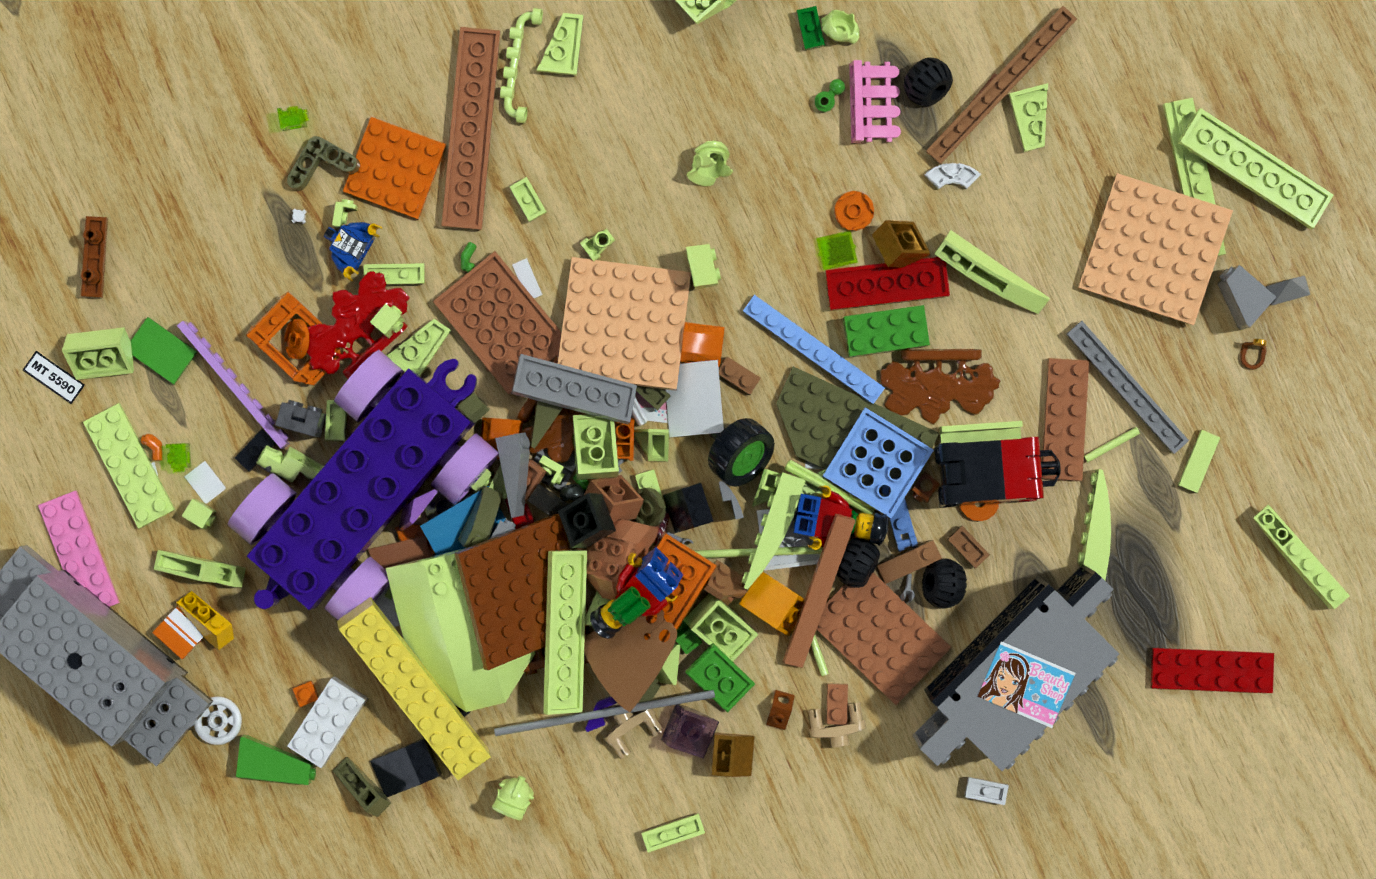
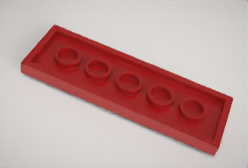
M939 257L923 258L902 268L888 267L886 263L825 270L830 310L950 296L946 262Z
M1152 648L1151 688L1273 693L1274 653Z

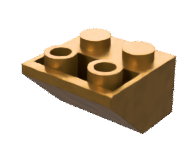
M714 732L711 775L726 777L752 776L755 736Z

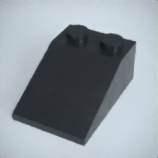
M425 738L370 761L386 797L421 785L442 774L431 747Z

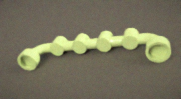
M534 8L533 12L522 14L517 20L516 28H510L509 38L514 39L513 47L507 48L506 58L511 60L510 66L504 67L503 78L507 79V85L501 87L500 98H504L506 113L516 118L518 123H526L528 113L527 107L519 106L517 110L512 107L515 80L518 74V60L521 55V41L524 36L523 28L527 20H532V24L541 25L543 9Z

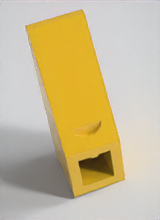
M193 591L176 602L202 636L216 649L220 650L234 639L232 624Z

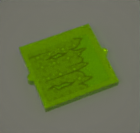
M851 230L816 238L819 249L818 256L821 258L823 271L858 263L855 252L856 245L853 243Z

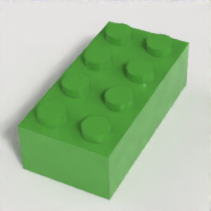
M924 305L843 317L848 358L928 347L930 345Z

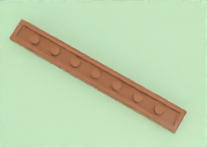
M835 513L783 658L785 664L801 668L804 666L856 521L854 518Z

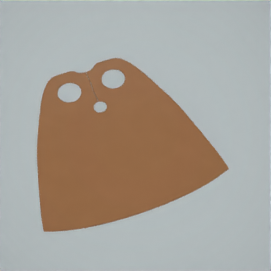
M661 610L657 614V620L654 623L650 624L646 621V616H640L631 624L622 625L620 631L615 633L613 638H603L595 630L585 636L584 653L592 670L611 697L629 713L640 701L662 669L676 642L677 630L672 623L666 622L664 611ZM666 629L670 632V638L666 642H661L659 634L662 630ZM646 633L650 634V639L648 640L644 638Z

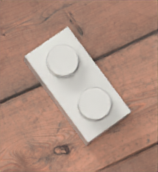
M968 777L964 797L1005 805L1009 785Z

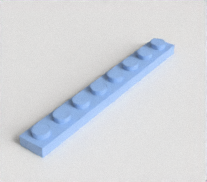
M756 295L752 297L744 308L743 312L872 404L875 403L885 389L881 384Z

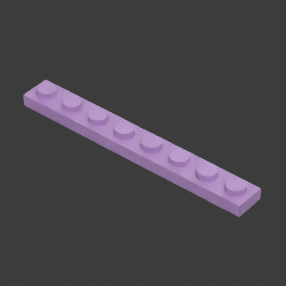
M182 321L177 327L280 449H285L290 444L287 441L288 435L282 429L278 430L275 427L276 421L270 414H264L261 410L263 408L261 403L256 398L253 400L248 395L250 391L243 383L239 384L235 379L237 375L231 368L226 369L222 364L224 362L223 358L217 352L214 354L210 350L211 344L204 337L202 339L197 334L199 330L192 322Z

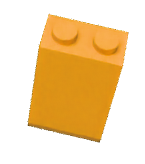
M762 572L741 598L739 604L778 631L790 636L796 625L804 598L765 572Z

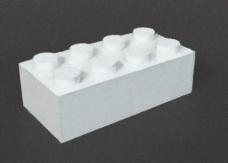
M332 677L287 747L319 768L324 767L368 698L337 677Z

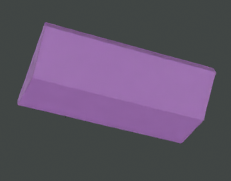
M434 489L413 499L403 507L399 524L401 531L414 524L438 491Z

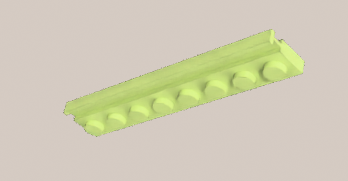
M1193 98L1164 103L1163 108L1182 194L1215 204L1207 162L1178 143L1196 114ZM1222 242L1218 256L1226 254L1224 242Z

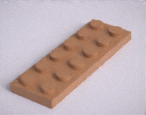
M1048 358L1043 450H1052L1059 459L1061 474L1058 479L1082 481L1089 373L1088 360ZM1052 456L1042 457V462L1055 461ZM1056 475L1042 476L1044 479H1055Z

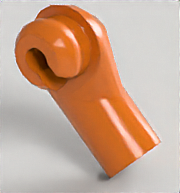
M153 434L143 435L141 443L152 450V460H163L162 442Z

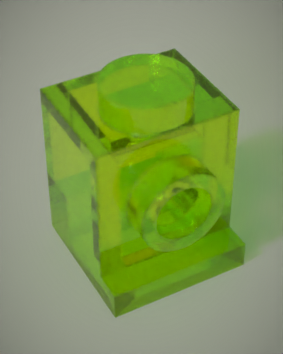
M292 106L286 108L287 111H284L282 108H277L280 128L283 131L307 127L306 121H309L307 109Z
M189 443L166 444V448L170 449V452L167 453V462L173 468V472H185V468H191Z

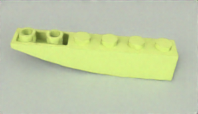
M950 230L935 252L936 256L968 278L1032 312L1039 314L1050 299L952 230Z
M1096 469L1090 479L1093 489L1092 493L1089 492L1087 497V504L1090 507L1089 513L1086 512L1084 516V524L1087 526L1086 532H1082L1081 535L1083 550L1078 554L1077 563L1080 566L1084 564L1096 571L1106 580L1111 544V512L1104 472L1101 469Z
M783 472L781 476L777 475L773 486L777 488L775 495H770L767 504L770 507L768 515L764 514L761 526H764L762 534H757L754 545H757L756 552H751L748 564L751 565L749 573L745 571L741 583L745 584V589H749L760 576L783 541L794 517L806 480Z
M1269 505L1253 517L1282 556L1329 609H1336L1350 596Z

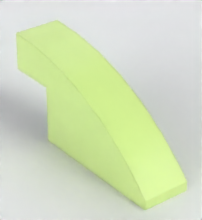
M163 550L157 551L154 570L198 581L214 582L241 588L246 570L245 567Z

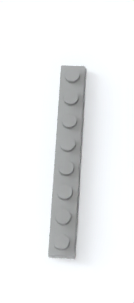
M1080 321L1066 334L1172 454H1175L1189 441L1083 321Z

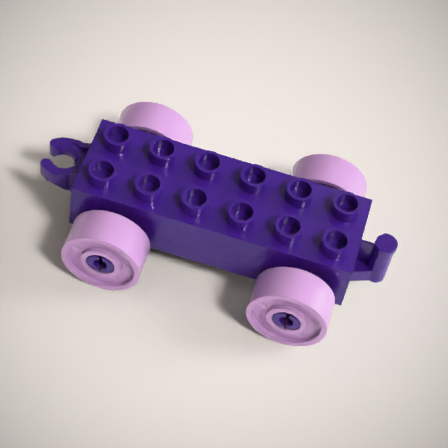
M377 350L351 375L334 400L338 406L357 422L361 420L363 422L301 494L296 498L297 493L277 475L272 473L257 485L239 505L227 525L250 545L258 542L247 557L270 576L266 589L258 590L254 595V602L257 607L268 609L271 606L277 605L285 597L292 595L308 610L317 608L334 588L337 592L327 603L325 610L339 620L371 597L375 602L389 585L386 569L372 557L367 558L355 571L351 567L439 465L443 468L431 486L453 505L460 502L482 474L492 466L499 453L477 433L469 438L462 447L458 445L475 424L458 409V406L475 391L477 385V377L469 374L460 389L452 390L447 386L446 377L450 372L455 371L459 367L458 360L450 359L444 361L437 367L433 378L427 383L415 371L409 368L402 375L403 370L382 351Z

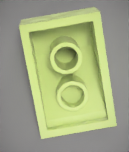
M589 414L573 415L577 480L617 477L619 467L614 421Z
M710 593L684 619L694 633L707 644L711 645L714 643L732 661L759 635L729 606Z

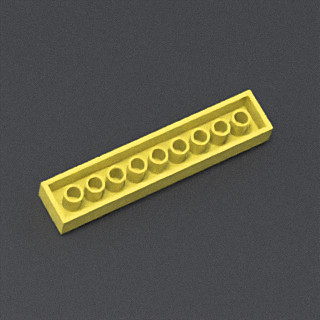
M371 597L337 620L340 632L457 780H460L491 758L488 747Z

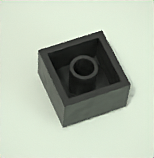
M587 493L558 511L571 548L586 549L616 531L602 494Z

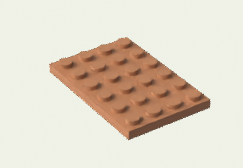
M496 251L433 301L508 395L512 392L520 354L549 362L559 354L562 332Z
M872 573L868 582L863 587L854 588L844 584L827 601L817 630L895 705L911 691L951 648L943 638L904 601L902 602L901 598L874 573Z

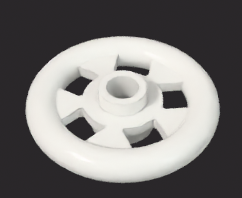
M211 697L213 702L210 706L217 705L218 711L210 713L208 707L194 724V728L198 736L205 742L213 745L226 744L233 740L240 731L242 724L241 713L231 700L224 697ZM226 708L232 713V716L229 718L223 712ZM202 717H208V726H202ZM216 717L221 718L220 724L215 723ZM228 723L233 725L229 733L224 730ZM210 730L219 731L218 737L209 735Z

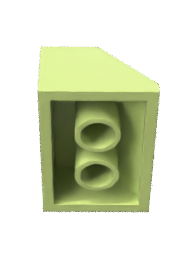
M124 327L67 334L62 352L76 380L134 372L131 341Z

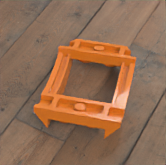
M286 292L280 296L281 298L254 326H251L246 336L257 344L294 381L315 385L326 373L323 369L313 370L309 364L310 359L298 369L269 342L296 313L310 326L322 324L292 294ZM336 348L335 352L341 354L340 348ZM333 356L335 360L339 358L338 356Z

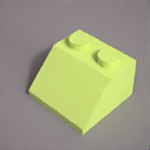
M710 244L686 247L694 290L718 285V280H721L719 268L714 267L713 261L717 260L715 249H710Z

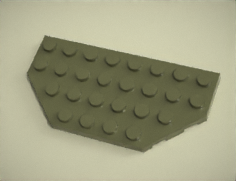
M794 366L776 402L795 455L823 469L828 468L865 407L930 448H933L939 435L938 432L875 403L872 404L862 397ZM873 429L868 430L866 438L869 441L876 440V431ZM886 440L883 443L884 450L891 452L894 449V443L891 440ZM860 446L856 448L855 454L858 458H864L867 451L864 447ZM903 451L900 454V459L903 462H909L911 460V453ZM880 457L874 458L872 461L873 467L876 469L882 468L884 465L883 459ZM847 464L844 469L845 473L850 476L854 475L856 467L853 464ZM898 468L890 470V477L892 479L901 476ZM865 474L862 477V483L865 486H870L873 483V477Z

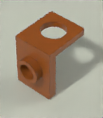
M924 472L910 488V491L913 492L911 496L919 503L922 501L928 503L929 497L939 487L940 483L927 472ZM925 479L930 480L932 483V488L929 491L921 489V482Z
M775 690L766 725L783 730L786 729L795 695ZM785 697L789 703H781L778 698Z

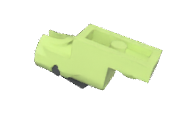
M267 445L256 462L270 474L274 473L280 479L284 478L290 482L295 480L299 472L303 473L308 479H313L324 467L292 447H289L283 455L281 451Z

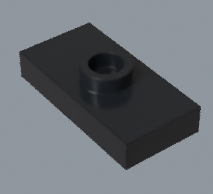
M261 429L235 459L251 472L257 465L258 457L265 446L273 448L276 443L264 429Z

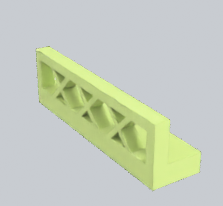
M1022 421L941 426L939 427L940 444L1021 439V427H1023Z

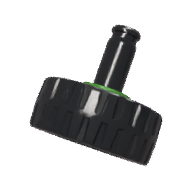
M743 418L737 420L726 428L724 427L721 433L709 434L715 441L709 451L708 465L727 485L734 487L745 485L756 478L769 463L774 451V438L754 419Z

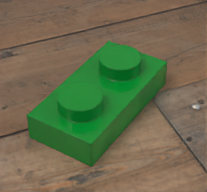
M813 6L797 10L805 50L825 46L817 7Z

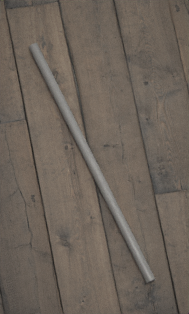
M714 690L641 702L637 703L631 712L715 698ZM619 706L494 728L495 736L629 712Z

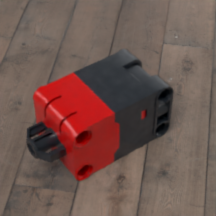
M1039 437L965 443L950 442L941 443L934 447L936 466L940 467L941 487L938 489L939 508L972 504L1037 501V499L1044 498L1043 487L1055 486L1061 474L1059 459L1052 450H1040ZM1052 456L1055 461L1041 462V457ZM1056 475L1054 480H1041L1042 476Z

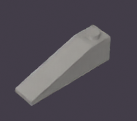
M526 432L495 438L511 518L524 515L530 455V442Z

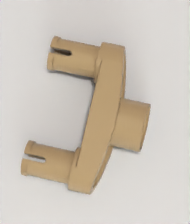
M855 703L856 712L854 711L853 704H847L851 720L849 725L830 728L823 727L821 709H815L816 718L814 717L813 710H809L810 737L830 738L832 748L849 746L848 735L866 729L865 720L862 719L861 703Z
M653 709L613 716L617 724L606 734L604 739L608 745L613 747L620 759L625 757L621 749L626 756L631 752L621 739L622 735L640 723L645 722L653 736L658 735L654 727L660 733L664 731V728L655 717L656 713Z

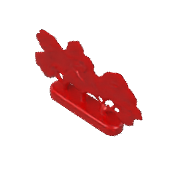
M374 271L367 272L359 282L358 295H353L347 290L333 292V302L335 305L332 307V316L336 319V323L334 325L319 323L308 327L309 346L307 354L311 357L309 364L312 366V369L321 368L327 374H334L340 367L341 359L351 358L352 362L343 370V375L349 379L368 357L377 350H384L408 327L403 322V327L400 331L394 332L390 338L382 334L374 341L370 337L374 329L370 321L385 304L389 307L394 305L402 312L401 315L405 314L408 307L407 301L410 297L401 288L386 290L384 274L375 273ZM363 337L370 346L358 355L353 351V342L357 338ZM347 342L350 343V348L346 347ZM338 347L344 348L348 353L344 351L343 354L335 352V349ZM333 356H338L339 358L335 360Z

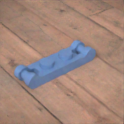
M887 485L881 486L883 497L889 495L890 488ZM904 498L892 519L889 518L899 552L910 546L912 548L918 547L907 503ZM908 533L909 539L902 540L901 534Z

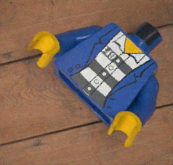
M349 223L347 226L342 225L339 232L328 227L324 234V238L332 242L329 250L332 251L331 258L336 268L351 282L353 281L351 275L353 273L359 274L357 270L372 246L375 237H380L376 234V231L379 228L382 229V227L375 223Z

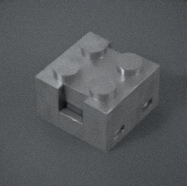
M288 400V403H281L275 426L314 437H321L326 420V414L322 413L323 409L309 405L307 409L302 408L303 403Z

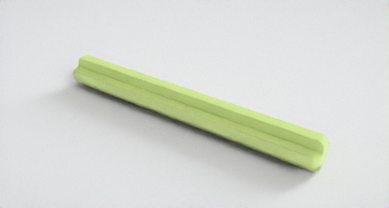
M792 460L787 462L785 466L786 471L806 480V482L817 488L824 485L829 486L831 491L841 495L849 505L863 513L872 514L875 508L836 484Z

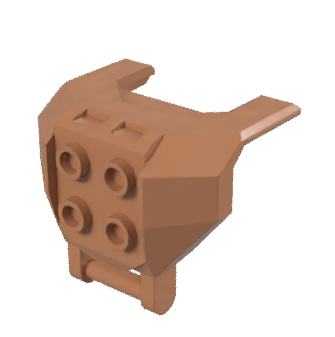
M620 519L613 523L616 529L615 532L587 547L586 578L602 598L616 600L618 576L626 564H629L628 556L630 553H636L633 559L634 562L638 557L643 558L648 554L649 547L653 542L657 543L659 540L660 543L667 532L666 529L663 532L658 527Z

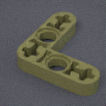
M314 136L307 142L289 173L287 183L294 190H303L321 160L348 174L356 173L360 168V162L352 154L321 137ZM315 143H316V144H320V145H321V148H320V149L315 148V147H314ZM337 150L338 157L335 160H330V152ZM311 152V153L315 154L316 157L314 158V157H313L312 155H310L309 153ZM310 158L312 165L305 169L303 162ZM343 158L349 162L352 161L353 166L348 167L342 162ZM301 169L306 174L304 175L300 173L299 170ZM295 178L300 179L301 182H300V183H295V182H294V179H295Z

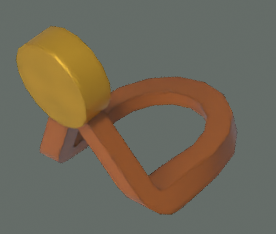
M1254 339L1253 342L1242 344L1240 360L1246 368L1255 370L1263 365L1267 352L1266 340ZM1248 346H1259L1262 349L1261 360L1256 365H1250L1246 362L1245 355Z

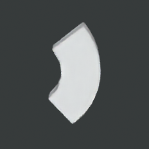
M946 163L934 167L924 176L937 189L948 184L960 185L967 189L981 174L974 168L964 164Z

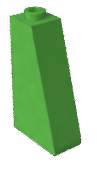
M249 735L240 737L236 777L309 785L312 780H315L316 768H313L312 762Z

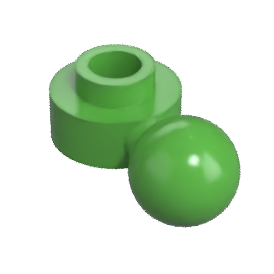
M834 79L829 85L830 90L828 92L823 91L816 96L815 106L818 110L828 112L833 109L835 105L834 96L842 94L845 90V84L842 80ZM823 98L828 99L827 105L821 104Z

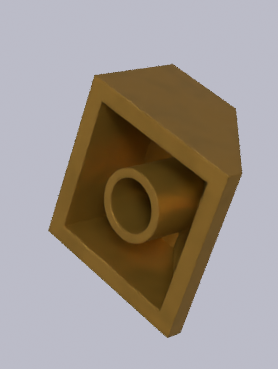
M885 220L872 234L876 246L879 248L888 267L902 268L930 255L919 230L912 221Z

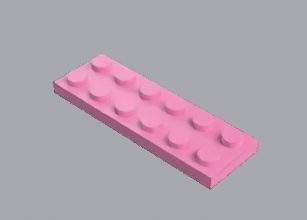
M73 491L38 505L62 569L70 573L77 579L76 581L89 589L100 601L109 607L120 603L78 492Z

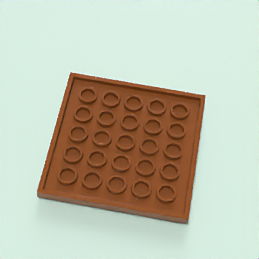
M559 514L549 516L454 553L484 670H491L545 647L548 551L570 550L567 535Z

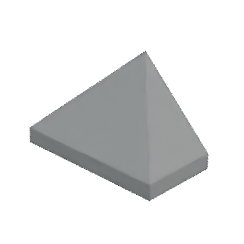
M1305 276L1266 286L1276 296L1271 306L1310 295Z

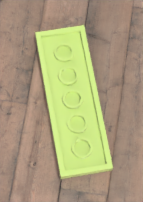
M120 403L83 422L138 529L175 510Z

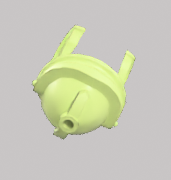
M707 141L698 146L694 151L696 154L693 158L692 170L686 176L690 181L701 186H711L715 183L716 178L730 176L733 170L726 165L730 153L725 144L719 141Z
M519 776L518 778L504 779L499 783L501 789H498L492 809L510 818L522 820L527 807L531 804L529 799H534V792L525 781L526 778Z

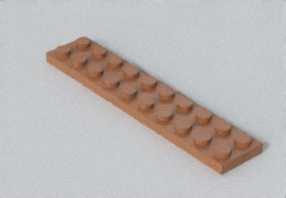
M460 27L442 227L482 230L500 30Z

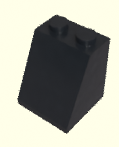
M701 483L663 495L675 533L713 522Z

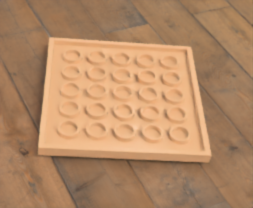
M1117 173L1078 288L1194 325L1233 210Z
M572 257L558 364L637 386L676 391L691 272Z

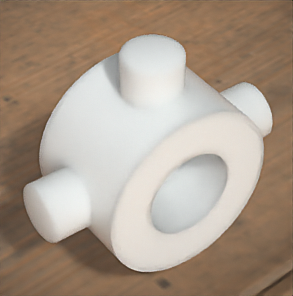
M305 209L303 211L292 210L293 219L291 221L304 224L307 211Z

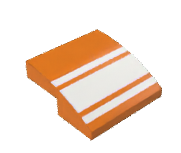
M178 606L152 632L182 660L204 639L202 634Z

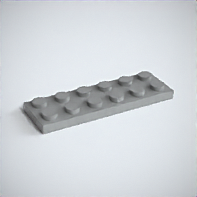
M520 354L511 394L628 425L631 420L637 385Z

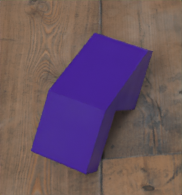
M611 696L598 700L593 711L604 709L617 702ZM604 717L589 720L585 728L586 732L605 726L606 721Z

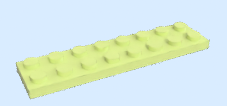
M1201 108L1197 110L1178 142L1309 229H1314L1333 197L1332 193Z
M587 550L548 551L543 714L579 713L583 710Z

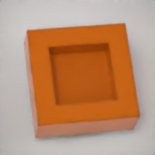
M313 681L293 688L300 707L312 703L319 698Z

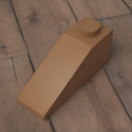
M929 540L918 547L877 565L885 584L930 565L942 559L934 541Z

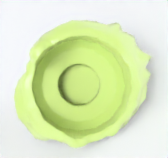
M832 10L821 19L824 33L837 42L846 41L852 44L858 41L860 29L855 22L853 13L847 14L844 11Z

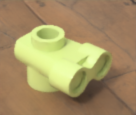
M605 229L590 239L585 238L580 244L589 257L595 261L601 257L600 254L615 239ZM600 238H606V244H600Z

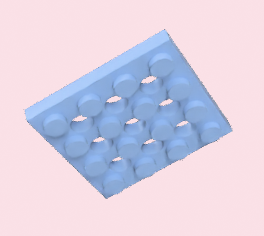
M865 407L824 472L823 477L892 519L934 450ZM870 429L875 430L877 433V438L874 441H869L866 438V432ZM886 440H891L894 443V449L891 452H887L883 448V443ZM862 446L866 449L867 454L864 458L856 456L855 450L857 447ZM903 451L911 453V460L909 462H903L900 459V454ZM876 457H880L884 461V465L880 469L873 467L872 461ZM847 464H853L856 467L854 475L850 476L845 473L844 469ZM892 468L900 470L901 476L899 479L894 480L890 477V470ZM865 474L873 477V483L870 486H865L862 483V477ZM882 485H887L890 488V494L886 497L881 496L879 493V488Z

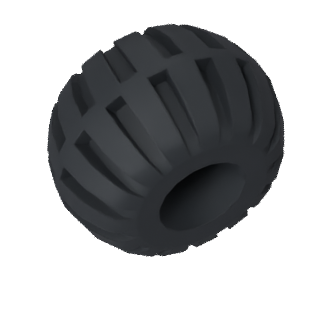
M929 57L922 59L907 73L904 79L905 92L908 98L917 105L925 107L934 105L945 97L950 90L953 82L952 73L947 64L937 58Z
M858 538L848 542L836 574L842 583L854 588L866 585L879 561L880 552L876 545L869 543V540Z
M948 558L940 559L925 568L922 579V591L925 599L931 605L942 609L951 608L959 604L964 598L967 588V578L963 567L956 561Z

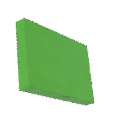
M147 317L131 340L132 355L174 385L198 353V351L149 317Z
M714 643L685 671L704 691L714 690L715 698L712 699L727 713L755 685Z

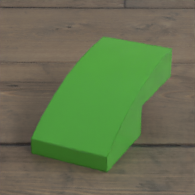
M683 620L677 629L676 642L687 655L702 644V641Z

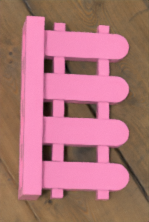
M854 60L849 64L851 143H860L864 141V138H866V142H872V138H886V142H892V138H897L901 134L900 128L892 125V118L900 115V109L897 106H891V99L896 98L900 94L897 86H891V79L899 75V69L896 66H890V62H884V66H870V62H864V66H862V60ZM862 79H865V85H862ZM871 79H884L885 86H871ZM871 99H885V106L871 105ZM863 118H866V125L863 124ZM872 118H885L886 125H872Z

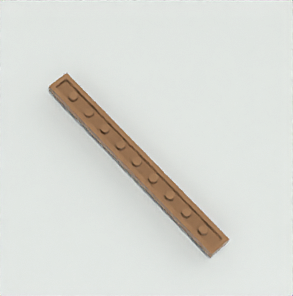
M1062 6L926 150V153L941 165L1074 24L1077 18L1066 7Z

